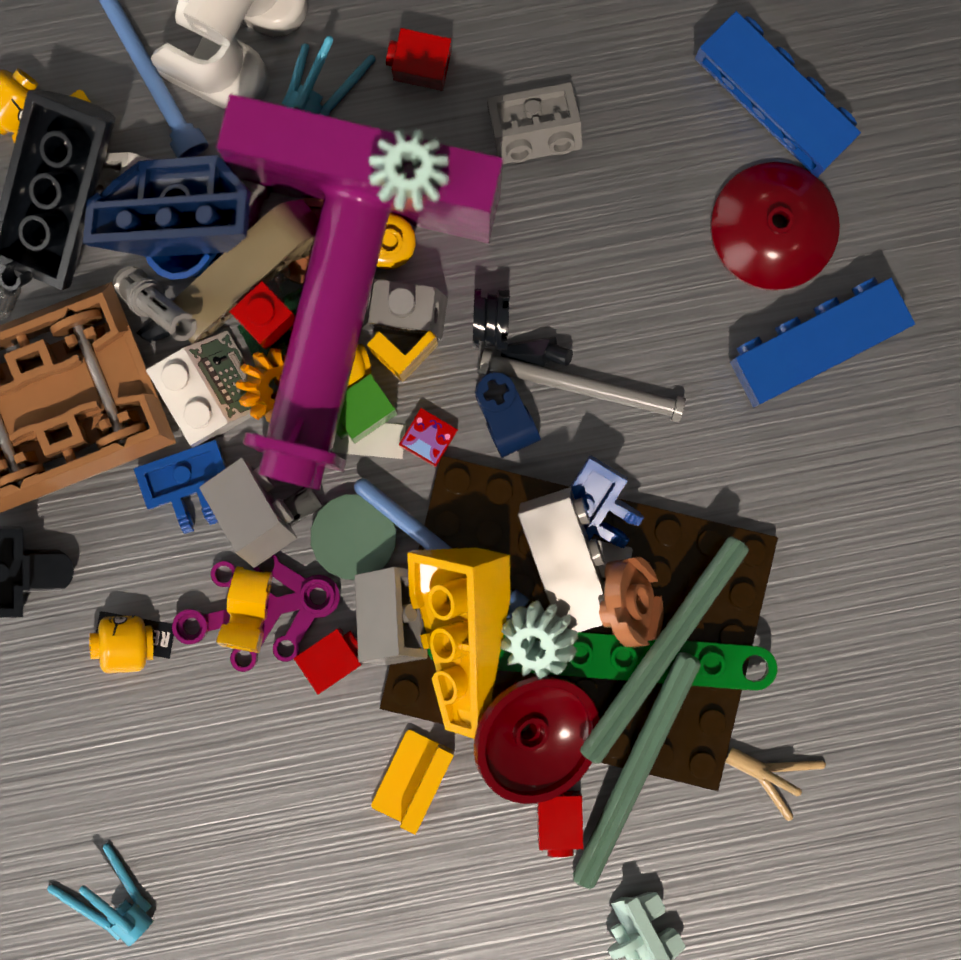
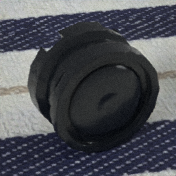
M475 289L473 350H479V341L485 340L486 346H495L498 351H507L510 290L499 289L496 294L488 293L486 299L481 297V289Z

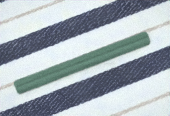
M735 537L727 538L583 743L580 752L595 764L602 762L745 558L749 548Z
M685 652L677 654L573 872V880L576 884L587 889L595 887L701 667L699 659Z

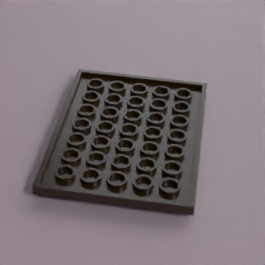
M442 456L424 526L453 549L480 548L510 555V590L514 591L517 589L530 599L525 608L528 609L532 602L539 600L544 611H546L550 606V602L518 513L520 503L569 488L570 486ZM617 498L640 512L644 519L639 526H635L608 511L602 522L608 523L624 532L629 538L626 547H630L633 550L631 558L641 557L653 568L658 582L651 583L654 596L662 595L664 613L661 632L727 538L735 537L749 548L745 558L687 640L753 646L778 537ZM595 533L591 538L597 539L598 541L611 543L596 535ZM419 544L418 550H426ZM603 625L582 631L614 634L611 627H604ZM428 653L427 659L390 665L379 709L444 725L432 682L436 668L434 661L429 657ZM750 657L744 661L742 666L744 676H746ZM497 670L491 703L510 686L538 675L536 673H529V675L522 676V672ZM548 675L564 678L581 688L594 703L599 720L627 682L626 680ZM656 683L601 763L620 768L624 767L663 683ZM691 686L649 775L718 791L742 690ZM530 724L526 725L521 733L528 730Z

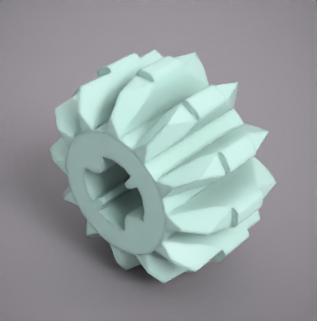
M397 130L395 131L397 145L394 147L385 139H381L378 142L379 148L386 156H370V165L375 169H379V171L369 176L370 183L374 186L384 185L378 194L382 202L389 200L397 194L395 199L396 210L402 211L405 208L407 198H412L415 210L420 211L423 209L421 195L425 194L434 202L440 198L437 189L432 184L439 186L448 184V175L438 171L449 165L448 157L446 155L434 156L440 147L439 141L436 139H432L424 146H421L423 142V132L421 130H415L411 142H406L404 132ZM412 161L414 168L419 164L421 167L415 171L416 178L406 180L404 173L400 176L397 175L403 171V163Z
M539 600L532 602L528 609L524 606L518 607L512 613V619H508L502 627V633L505 635V638L501 641L500 649L512 652L508 658V665L519 662L523 666L522 676L529 675L532 669L535 670L539 679L548 676L550 672L557 675L567 666L566 662L571 661L576 654L577 648L573 644L578 638V631L566 628L571 622V615L558 617L556 615V603L550 605L546 611H544Z

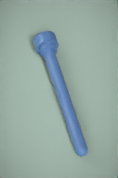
M99 0L172 131L170 134L172 139L170 146L177 158L200 155L209 146L206 138L199 128H194L192 123H187L120 2L118 0Z
M361 478L355 482L354 490L359 496L426 550L453 549L369 480ZM517 589L514 591L510 590L511 599L507 620L512 619V613L516 608L525 607L530 601Z

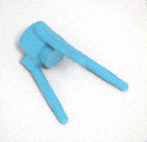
M326 36L304 85H300L306 65L309 45L306 43L302 44L289 89L282 104L285 105L284 107L328 117L334 107L376 60L375 56L369 55L322 106L320 103L323 96L312 89L333 43V37Z
M104 844L103 851L134 903L132 905L125 899L114 910L89 888L81 886L79 888L80 894L106 915L107 918H105L53 884L49 885L47 890L60 899V901L107 930L117 941L121 939L129 947L153 923L154 920L146 913L152 905L141 896L111 845Z

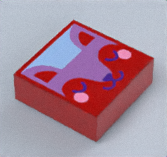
M420 408L400 441L399 447L436 468L458 429Z

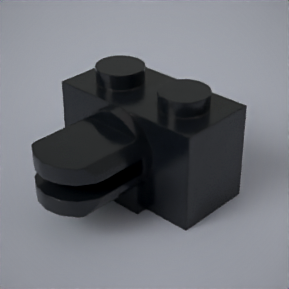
M0 526V618L23 617V593L63 590L72 581L74 574L73 564L67 554L57 549H23L22 526Z

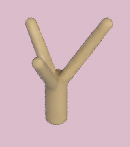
M732 747L725 763L758 779L787 821L793 819V814L773 784L795 796H800L802 790L772 772L815 770L826 767V763L823 760L763 763Z

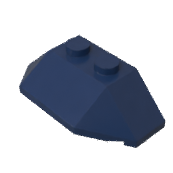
M219 155L138 161L114 179L101 194L97 192L88 199L83 244L147 257L228 253L247 237L251 192Z

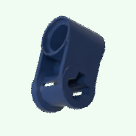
M497 372L482 377L476 385L475 396L486 419L488 431L501 458L540 441L541 437L536 425L510 377ZM493 380L496 385L504 384L507 391L501 395L503 402L498 405L494 399L486 401L483 393L489 390L487 382Z

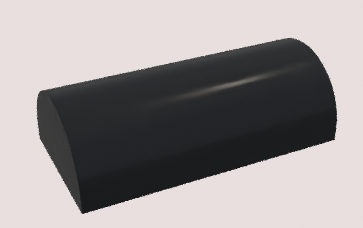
M28 90L0 200L1 265L16 260L15 271L24 273L29 270L34 279L60 290L71 286L83 243L86 204L88 199L96 194L116 120L112 113L93 103L69 95L44 90Z

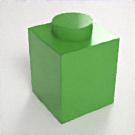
M371 374L346 391L337 434L341 440L349 435L354 444H356L397 415L395 408Z

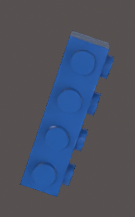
M735 11L699 47L695 60L798 161L818 178L861 134L856 128L857 122L846 109L842 107L836 108L824 97L826 92L818 81L809 76L805 78L794 67L795 61L786 50L779 46L774 48L763 37L764 31L754 19L749 16L743 18Z
M873 277L852 288L855 296L840 304L838 298L834 297L813 308L816 314L814 318L801 323L797 316L775 328L778 334L777 337L763 343L760 336L737 347L736 349L740 356L730 361V364L753 408L915 325L892 278L879 284L876 277Z

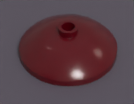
M784 162L757 164L734 176L725 185L715 201L710 221L712 244L722 265L741 282L751 287L768 291L792 289L813 279L832 258L840 231L838 209L827 187L809 171ZM781 214L786 218L787 225L785 228H777L773 224L772 218L774 215Z
M538 676L532 677L507 688L489 705L479 722L475 735L474 758L479 774L484 782L502 798L522 804L545 802L568 791L583 777L592 764L589 759L582 755L580 748L600 721L594 703L576 684L556 676H546L542 679H539ZM530 724L528 730H526L525 732H522V733H521V731L523 730V728H524L526 725Z

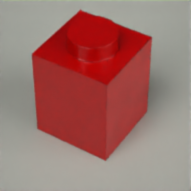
M400 28L398 41L390 40L386 56V66L392 67L393 81L443 91L452 53V39Z
M263 281L229 311L265 350L291 328L295 321L294 314Z
M341 627L293 658L318 695L363 664L358 661L356 635L351 630L345 634Z
M580 790L566 791L551 800L537 803L539 850H547V856L570 857L574 855V849H583V812Z

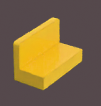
M429 330L404 355L381 332H378L367 345L371 353L400 381L404 382L435 350L438 342L437 336Z
M412 729L407 730L372 801L371 807L401 822L400 828L416 835L450 765L455 750Z

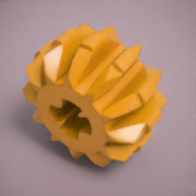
M271 348L267 357L261 352L254 353L253 361L255 367L247 364L240 366L242 372L248 375L247 380H239L235 383L236 388L247 391L239 399L240 405L244 407L252 406L250 416L258 420L265 416L268 423H270L277 391L273 393V389L268 385L272 379H275L274 383L279 386L286 355H282L279 349Z

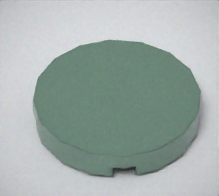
M345 494L330 500L317 512L311 526V547L316 560L328 573L342 579L355 580V575L381 570L390 562L396 548V527L393 522L358 494Z

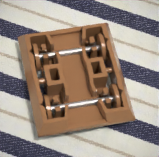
M112 282L0 325V351L17 344L20 346L19 349L4 354L6 362L0 364V513L177 443L153 382L146 372L147 367ZM101 312H103L107 322L93 327V325L102 320ZM50 331L53 337L66 336L63 340L53 344H49L44 339L32 344L29 342V339ZM89 339H94L95 342L90 344ZM127 422L129 426L124 427L123 423ZM145 423L149 424L150 429H147ZM95 443L97 444L99 451L78 459L76 458L75 452ZM61 457L65 458L66 464L45 471L43 464ZM24 463L28 466L21 468L20 464Z

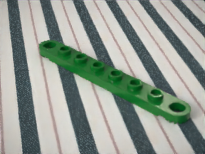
M578 632V638L573 644L577 648L576 654L571 661L566 662L567 666L557 675L628 681L656 640L648 641L650 645L629 648L621 644L614 634ZM686 640L679 652L689 653L699 659L701 667L691 686L757 691L770 686L777 675L776 659L771 652L759 646ZM429 648L427 649V653L429 657L433 660L432 653ZM501 649L497 670L522 672L523 666L519 662L508 665V658L512 652ZM758 655L766 663L765 675L761 679L751 681L744 676L742 666L748 657ZM675 658L672 660V662L670 663V665L665 670V672L660 677L657 683H664Z

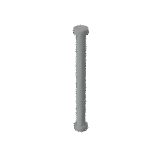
M484 348L478 373L487 375L488 371L503 373L507 376L671 416V421L680 423L686 402L685 397L677 396L675 400L492 354V349Z

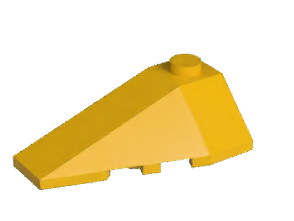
M480 548L407 552L409 597L412 608L420 609L426 633L420 635L423 649L430 648L436 668L432 682L445 730L475 739L479 722L491 704L501 651V641L504 636L502 627L507 620L511 599L510 555Z

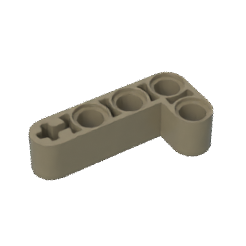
M304 200L283 202L271 209L248 230L247 237L228 253H223L173 300L177 306L193 316L192 319H195L197 322L195 334L188 339L191 344L208 338L233 316L229 311L261 281L267 285L293 260L302 259L311 254L319 218Z

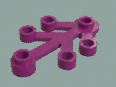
M274 554L271 556L274 560V568L270 571L272 572V577L295 593L277 597L270 592L266 606L267 618L262 626L264 632L262 645L281 614L299 610L286 635L276 639L273 644L274 656L280 661L288 662L298 656L300 652L299 643L314 619L326 617L335 611L340 601V591L337 584L328 576L312 575L305 578L280 563L279 557ZM229 561L216 563L211 569L212 581L219 587L230 588L232 578L226 583L221 582L217 577V571L221 566H227L231 569L233 577L236 566ZM259 565L254 568V571L263 572ZM315 588H322L326 592L327 598L323 604L318 605L311 600V592ZM196 609L184 610L174 618L172 631L175 638L181 643L195 644L202 641L207 636L208 631L220 629L222 624L226 625L229 623L230 615L227 609L203 614ZM189 618H195L200 624L199 631L194 635L189 634L185 629V622ZM288 640L293 643L294 652L291 656L286 657L280 654L278 647L281 641ZM234 649L232 651L230 662L237 671L246 672L256 666L258 662L257 653L249 652L252 656V661L249 666L244 667L237 662V654L241 650Z

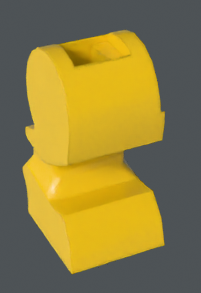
M240 566L236 567L227 596V612L230 615L229 623L221 625L216 643L221 647L260 653L264 637L262 626L267 618L266 606L270 595L272 572L265 571L263 573L247 570Z

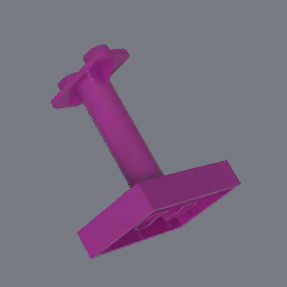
M229 94L216 148L239 179L260 184L268 188L270 192L290 197L324 200L267 435L265 437L246 433L243 443L263 453L258 475L297 486L320 490L325 468L340 472L345 471L347 461L332 453L390 213L402 216L412 226L489 244L501 195L503 158L439 143L440 147L434 156L446 155L449 161L448 166L438 170L448 175V184L444 186L432 184L437 189L440 198L434 202L425 194L421 195L423 209L420 211L415 210L413 199L407 198L405 208L399 211L395 208L397 194L389 200L382 202L378 194L384 185H371L369 179L371 174L379 171V169H375L370 165V156H386L379 148L378 142L381 139H385L394 147L397 145L394 132ZM405 135V141L411 142L412 137ZM423 140L421 146H424L429 141ZM412 161L403 163V171L397 175L400 176L404 173L406 180L416 178L415 171L421 166L418 164L414 168Z

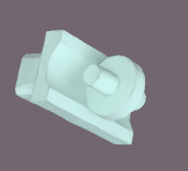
M646 892L635 897H620L611 903L620 921L619 924L611 928L617 941L607 950L612 959L625 956L626 960H674L686 948L679 933L674 928H666L656 934L651 921L665 913V906L658 893Z

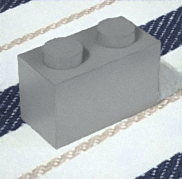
M241 457L199 488L235 553L255 568L297 539V536L289 524L294 520L292 513L280 498L275 500L270 492L275 487L272 479L258 475L260 466L254 469Z
M391 567L355 575L358 661L362 663L391 665L427 659V649H423L420 635L425 634L426 631L420 609L412 608L409 597L408 569Z

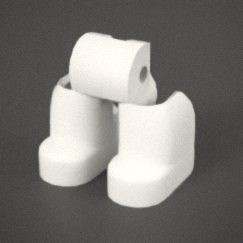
M179 0L175 14L176 23L203 36L193 57L166 43L155 49L151 61L160 76L165 80L226 110L229 94L261 101L265 97L269 86L268 70L259 53L249 45L237 40L235 35L242 23L261 34L272 37L286 36L296 31L304 22L308 11V1Z

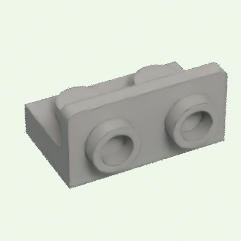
M571 82L487 98L497 157L503 158V164L521 163L528 159L555 154L563 155L582 148L581 120Z

